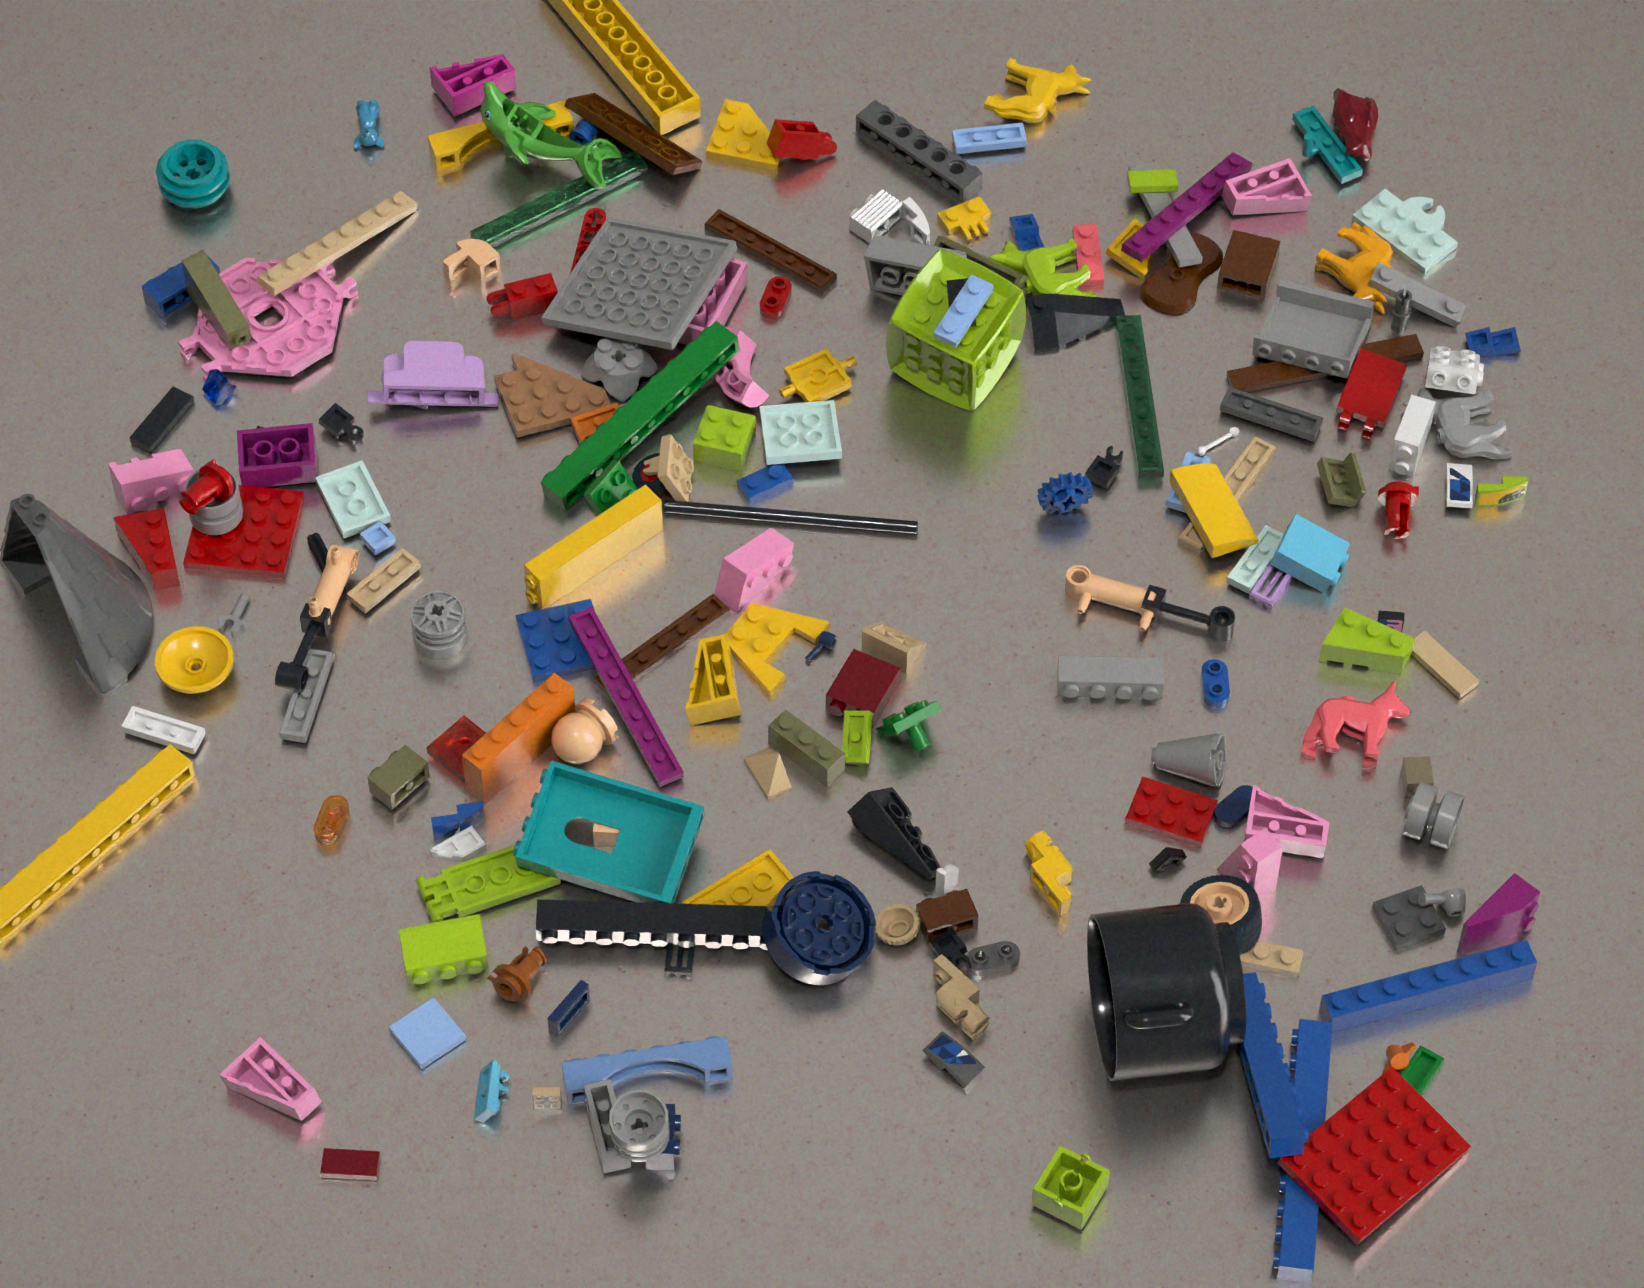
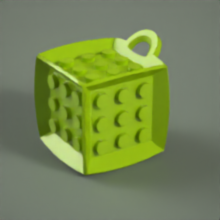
M943 249L937 250L914 277L889 320L886 334V354L890 369L926 393L957 407L974 411L1001 378L1021 342L1026 323V302L1023 291L1007 279L972 260ZM972 274L993 284L994 290L976 316V326L969 327L955 348L934 338L933 332L949 309L946 280L969 278Z

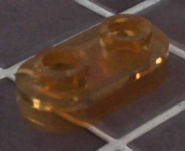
M332 795L324 800L313 828L315 839L320 844L331 845L340 839L350 812L346 798L340 795ZM336 810L340 811L339 813H336V814H335V813H332L333 811H336Z

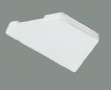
M470 826L429 850L432 857L464 862L486 850V844L475 829Z
M949 864L944 869L938 868L936 870V898L944 896L954 889L958 883L959 868Z

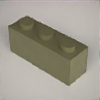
M784 710L768 725V743L826 787L845 771V753L788 710Z

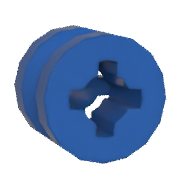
M582 119L576 125L577 128L569 133V139L583 145L591 140H595L599 135V130L589 121Z

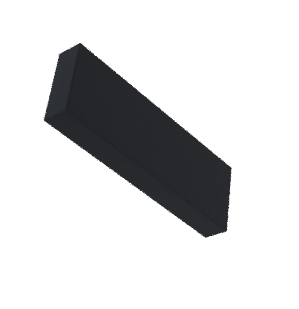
M172 386L129 437L130 442L152 452L193 404L194 397Z

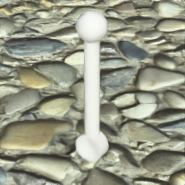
M1237 427L1230 428L1229 433L1204 447L1198 446L1196 453L1202 456L1207 450L1228 438L1238 437L1239 429Z

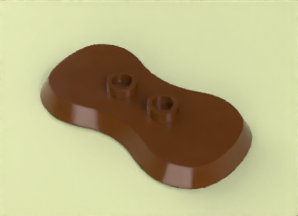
M1189 232L1203 257L1201 264L1179 268L1169 248H1167L1163 266L1141 285L1140 296L1145 304L1157 311L1173 315L1182 314L1191 309L1196 302L1200 283L1206 276L1218 269L1223 261L1222 249L1212 239L1198 233Z

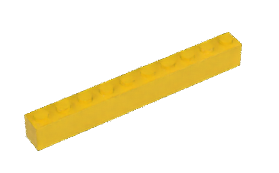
M171 744L165 749L158 751L151 761L144 767L138 768L134 775L125 783L118 785L109 797L98 802L89 814L81 817L68 832L61 834L47 850L41 851L26 868L20 869L15 877L6 885L0 886V944L194 778L195 773L192 761Z

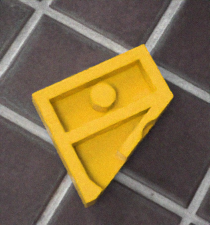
M1134 219L1107 248L1105 254L1144 280L1148 270L1147 266L1150 255L1142 262H1139L1121 251L1122 243L1144 226L1141 222Z

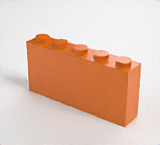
M553 673L462 754L466 791L479 801H483V804L486 805L552 745V729L558 720L569 713H575L574 687L556 673Z

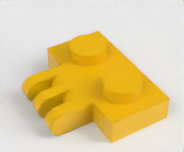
M980 196L937 213V220L948 236L960 232L963 238L968 241L972 239L971 234L974 237L980 236V231L982 234L989 232L984 221L991 219V211Z

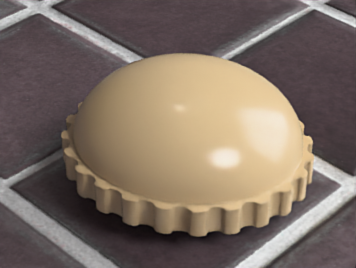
M900 903L898 905L893 904L883 908L878 913L874 929L876 935L884 943H888V945H903L916 937L921 927V921L918 913L911 906L901 905Z

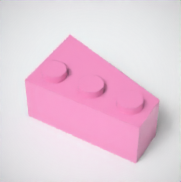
M181 448L152 454L150 459L139 461L137 457L131 458L129 460L130 463L126 464L108 463L114 493L127 515L184 491L188 477L194 472Z
M1264 828L1241 843L1217 870L1222 875L1238 877L1249 883L1255 889L1259 900L1276 890L1283 846Z
M261 1037L219 1074L227 1088L300 1121L322 1103L316 1090Z

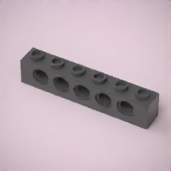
M874 100L856 115L857 133L959 203L968 201L982 189L983 173L976 166L970 165L958 154H954L945 148L942 143L926 135L923 130L916 128L905 118L895 114L886 105H882Z

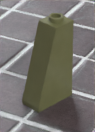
M204 250L181 260L188 294L228 349L231 350L250 341L249 323Z

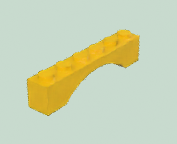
M566 101L546 105L555 111L556 116L543 119L542 121L555 132L569 138V133L574 129V120L569 109L564 106ZM483 121L428 135L429 152L437 172L461 166L477 150L498 142L489 132Z

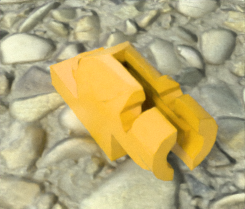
M1040 831L1030 837L1025 843L1027 848L1024 850L1032 861L1030 880L1061 917L1070 910L1071 895L1065 886L1072 881L1073 869L1072 865L1060 852L1059 847L1056 845L1051 846L1053 841L1047 833Z

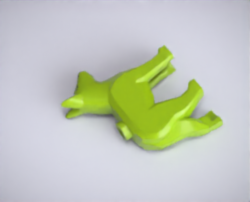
M1073 238L1068 239L1062 245L1022 251L1018 250L1013 242L1007 241L1000 254L989 256L990 259L1028 276L1024 289L1027 294L1031 293L1032 296L1051 293L1098 297L1093 291L1081 292L1076 289L1090 278V270L1087 264L1082 265L1080 270L1074 273H1055V267L1076 260L1073 250L1077 249V245Z

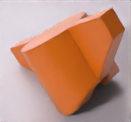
M1413 1042L1403 1046H1388L1386 1049L1388 1061L1382 1074L1391 1067L1396 1070L1407 1067L1409 1064L1408 1055L1417 1046Z

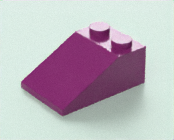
M1514 873L1463 924L1457 952L1463 955L1515 938L1523 930L1528 931L1536 921L1534 915L1540 906L1538 903L1540 891Z

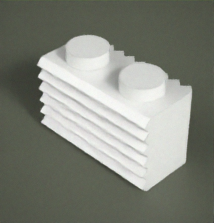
M883 189L875 195L871 194L861 208H855L849 216V230L868 243L871 242L874 235L883 236L896 222L902 219V201H899L894 196L892 197L891 194H888Z

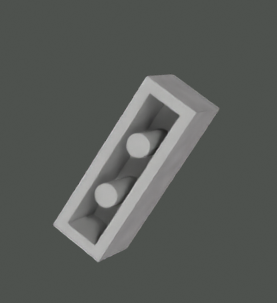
M611 1079L584 1085L585 1104L603 1173L631 1168V1161L623 1158L615 1150L611 1141L609 1112L616 1100Z

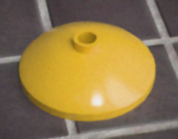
M203 626L186 627L173 632L161 642L155 654V668L160 680L175 691L189 694L206 692L220 685L230 674L234 663L233 649L228 639L220 632Z

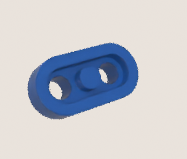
M1208 660L1203 664L1201 670L1203 700L1212 708H1221L1229 701L1228 669L1226 664L1220 660Z

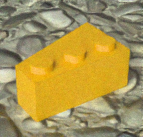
M721 634L700 639L694 663V676L689 687V699L685 706L691 726L742 715L732 655L726 635Z

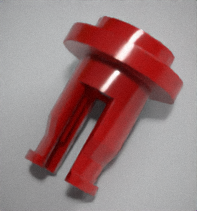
M215 459L211 460L199 469V479L187 491L180 493L185 498L181 499L179 503L187 513L194 515L199 508L206 506L214 499L226 501L234 492L231 475L225 468L217 465Z
M1401 481L1387 483L1378 491V501L1385 505L1386 528L1384 534L1388 535L1390 531L1395 530V539L1406 538L1410 534L1408 525L1410 522L1411 506L1419 501V486H1412Z

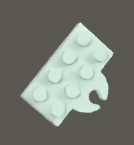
M1384 189L1352 215L1353 222H1356L1361 227H1370L1380 238L1390 244L1394 253L1423 274H1426L1457 248L1458 242L1442 231L1445 221L1443 207L1441 205L1437 206L1433 214L1423 212L1433 206V199L1419 196L1401 201L1391 192Z

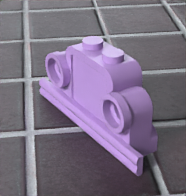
M419 340L405 343L403 355L391 354L383 361V371L381 374L383 390H368V404L426 405L427 403V405L498 407V393H484V366L482 360L476 356L464 357L463 346L458 342Z

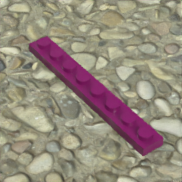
M1232 152L1123 242L1121 251L1142 262L1221 196L1226 180L1248 173L1251 170L1252 162Z
M593 607L570 615L569 623L659 787L683 778L684 771Z

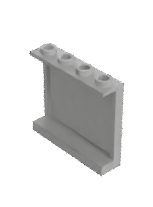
M1280 279L1277 284L1276 298L1259 336L1254 335L1252 355L1348 379L1373 321L1375 302Z

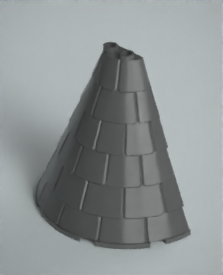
M24 494L20 498L11 500L4 528L5 536L0 548V563L24 595L53 580L83 654L75 658L76 664L101 698L104 699L128 680L127 675L135 666H140L147 655L154 632V616L152 615V605L148 591L132 568L75 528L71 523L61 518L44 503L35 500L33 495Z

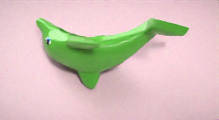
M490 81L484 83L485 97L480 110L483 123L489 132L502 144V149L507 158L516 157L522 164H529L527 157L549 161L575 160L580 172L595 189L605 188L606 183L602 174V161L609 159L618 160L622 157L614 144L601 138L583 145L569 140L549 128L542 121L543 119L555 117L556 113L554 110L542 103L525 102L519 104L508 99L494 83Z

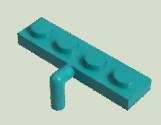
M1314 105L1293 113L1292 120L1304 135L1302 155L1304 157L1319 154L1341 184L1362 176L1363 169L1352 155L1345 154L1346 147Z

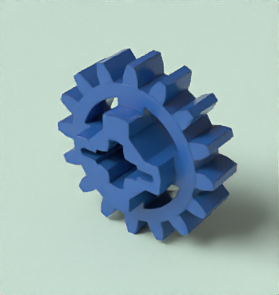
M1072 472L1063 475L1059 474L1056 479L1050 477L1049 483H1042L1043 488L1037 490L1040 506H1042L1043 511L1049 510L1050 514L1058 511V514L1063 512L1070 513L1073 508L1080 509L1081 504H1088V499L1093 497L1091 481L1088 480V476L1082 477L1081 473L1073 476Z

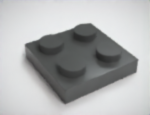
M1422 885L1373 902L1372 909L1395 951L1445 934L1446 927L1433 904L1420 906L1418 903V895L1425 892Z

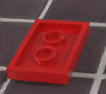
M1142 776L1125 817V824L1201 848L1214 816L1218 800Z

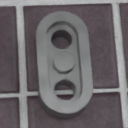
M1010 941L976 947L967 954L972 968L970 969L967 964L966 967L971 974L976 976H985L1010 970L1018 965L1020 950L1016 944ZM1008 951V952H1010V954L1006 955V954H1003L1002 952ZM982 957L984 960L979 961L976 958Z

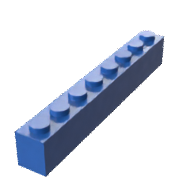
M1524 940L1324 994L1321 997L1319 1014L1323 1022L1333 1023V1034L1532 980L1537 960L1528 941Z
M1256 972L1243 974L1246 997V1034L1243 1043H1237L1269 1157L1277 1158L1304 1154V1142H1308V1130L1306 1125L1301 1124L1300 1104H1295L1294 1101L1296 1100L1295 1086L1293 1083L1289 1084L1288 1081L1290 1079L1289 1066L1282 1061L1284 1058L1282 1043H1277L1276 1041L1278 1038L1276 1023H1271L1270 1021L1272 1018L1270 1003H1265L1264 1001L1266 998L1264 983H1259Z

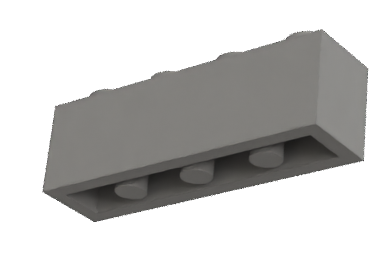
M1059 655L1057 696L1069 698L1162 699L1164 686L1163 658Z

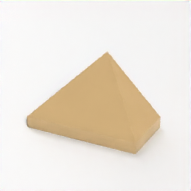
M765 748L744 758L745 764L768 800L792 790L779 752Z

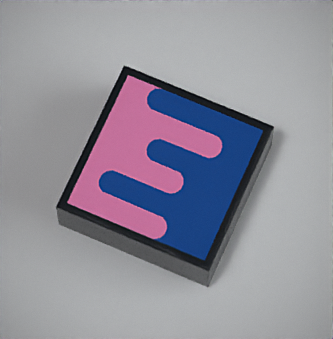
M1378 611L1377 622L1402 632L1405 613Z

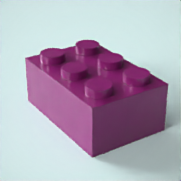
M313 423L237 430L238 463L242 486L269 487L316 482L315 477L318 476Z

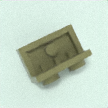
M1349 453L1343 461L1321 457L1317 462L1328 503L1354 507L1366 494V488L1355 453Z

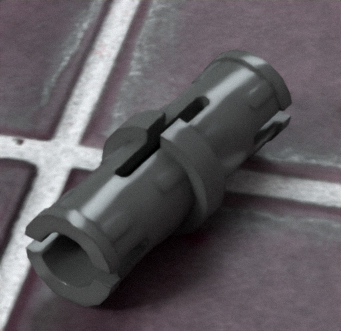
M1404 289L1396 293V301L1391 311L1393 316L1391 329L1396 332L1397 326H1400L1399 333L1406 330L1407 319L1411 315L1410 302L1412 294L1406 290V295L1403 297Z

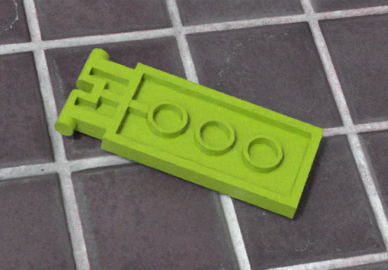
M513 845L441 869L440 875L428 879L425 876H420L415 881L423 900L428 901L425 906L433 923L443 921V918L458 914L459 918L559 885L561 884V879L518 867L516 858L513 856L515 847Z

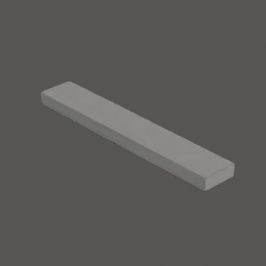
M1152 163L1131 166L1128 171L1155 169ZM1167 192L1139 193L1152 218L1172 203ZM1183 226L1165 241L1179 268L1202 263L1203 257L1186 226Z

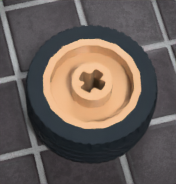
M1212 875L1194 882L1183 893L1180 904H1198L1207 910L1214 923L1228 922L1231 925L1239 955L1251 949L1258 941L1262 929L1261 904L1255 889L1249 883L1243 881V879L1229 875Z

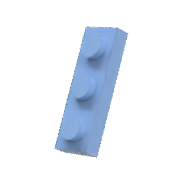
M1023 123L952 130L956 154L1026 147L1027 145Z
M971 274L933 332L934 338L956 348L994 290L993 284Z

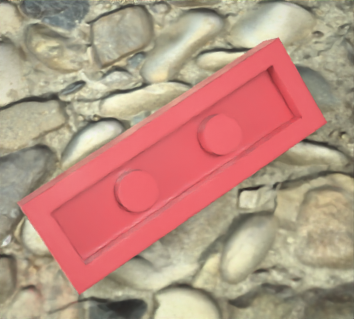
M1097 224L1073 225V239L1077 245V249H1075L1077 271L1084 264H1087L1090 270V278L1079 285V287L1104 286Z

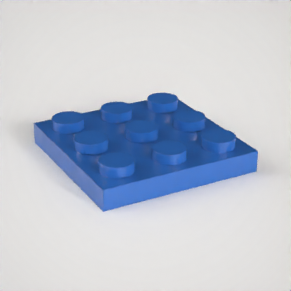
M591 599L515 615L533 683L547 680L553 673L562 677L595 669L569 623L570 615L593 607Z

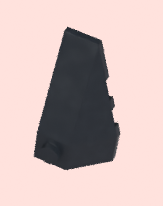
M1049 293L1027 296L1025 300L1026 323L1034 353L1060 350L1071 341L1076 339L1078 341L1083 340L1087 334L1094 331L1101 332L1126 321L1121 299Z
M893 787L868 792L847 811L852 818L853 825L858 830H861L869 838L926 878L936 877V870L941 868L931 848L921 842L920 836L923 833L919 827L912 825L909 820L912 813Z

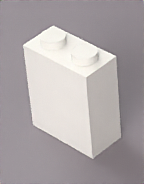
M1411 395L1394 439L1389 465L1390 471L1400 475L1414 476L1430 434L1435 401Z

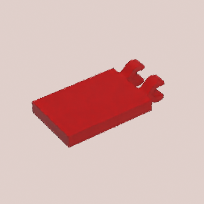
M1360 349L1336 408V412L1341 413L1337 428L1347 431L1353 417L1365 422L1361 436L1371 439L1376 426L1384 427L1408 365Z

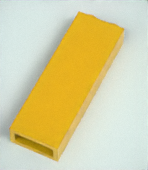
M644 485L525 563V595L529 602L533 605L536 604L540 609L549 607L662 532V500Z

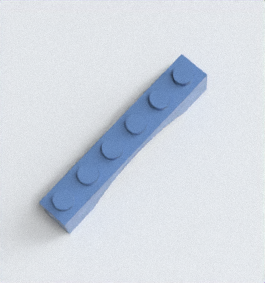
M711 1036L700 1041H682L669 1046L656 1045L644 1050L631 1049L613 1055L600 1054L588 1059L574 1058L562 1063V1072L567 1103L572 1105L585 1102L584 1085L611 1079L614 1086L616 1083L629 1077L649 1072L680 1073L694 1077L704 1083L732 1079V1062L727 1037Z

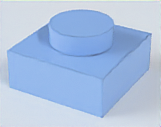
M381 521L360 533L361 541L375 556L396 543V537Z

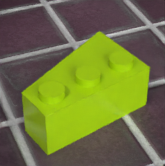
M1344 607L1322 643L1319 662L1327 663V660L1344 663L1343 666L1361 665L1367 666L1368 670L1401 675L1412 657L1415 638Z

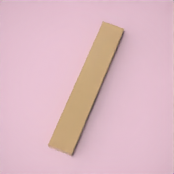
M1255 436L1223 477L1237 502L1240 501L1276 452V446ZM1190 522L1179 536L1178 543L1200 554L1205 545L1194 525Z

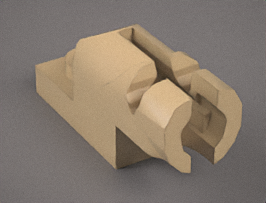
M941 954L934 960L933 976L942 985L937 991L936 1004L955 1025L959 1026L962 1024L964 1026L962 1031L973 1040L982 1034L990 1023L988 1021L990 1017L985 1014L978 1004L980 989Z

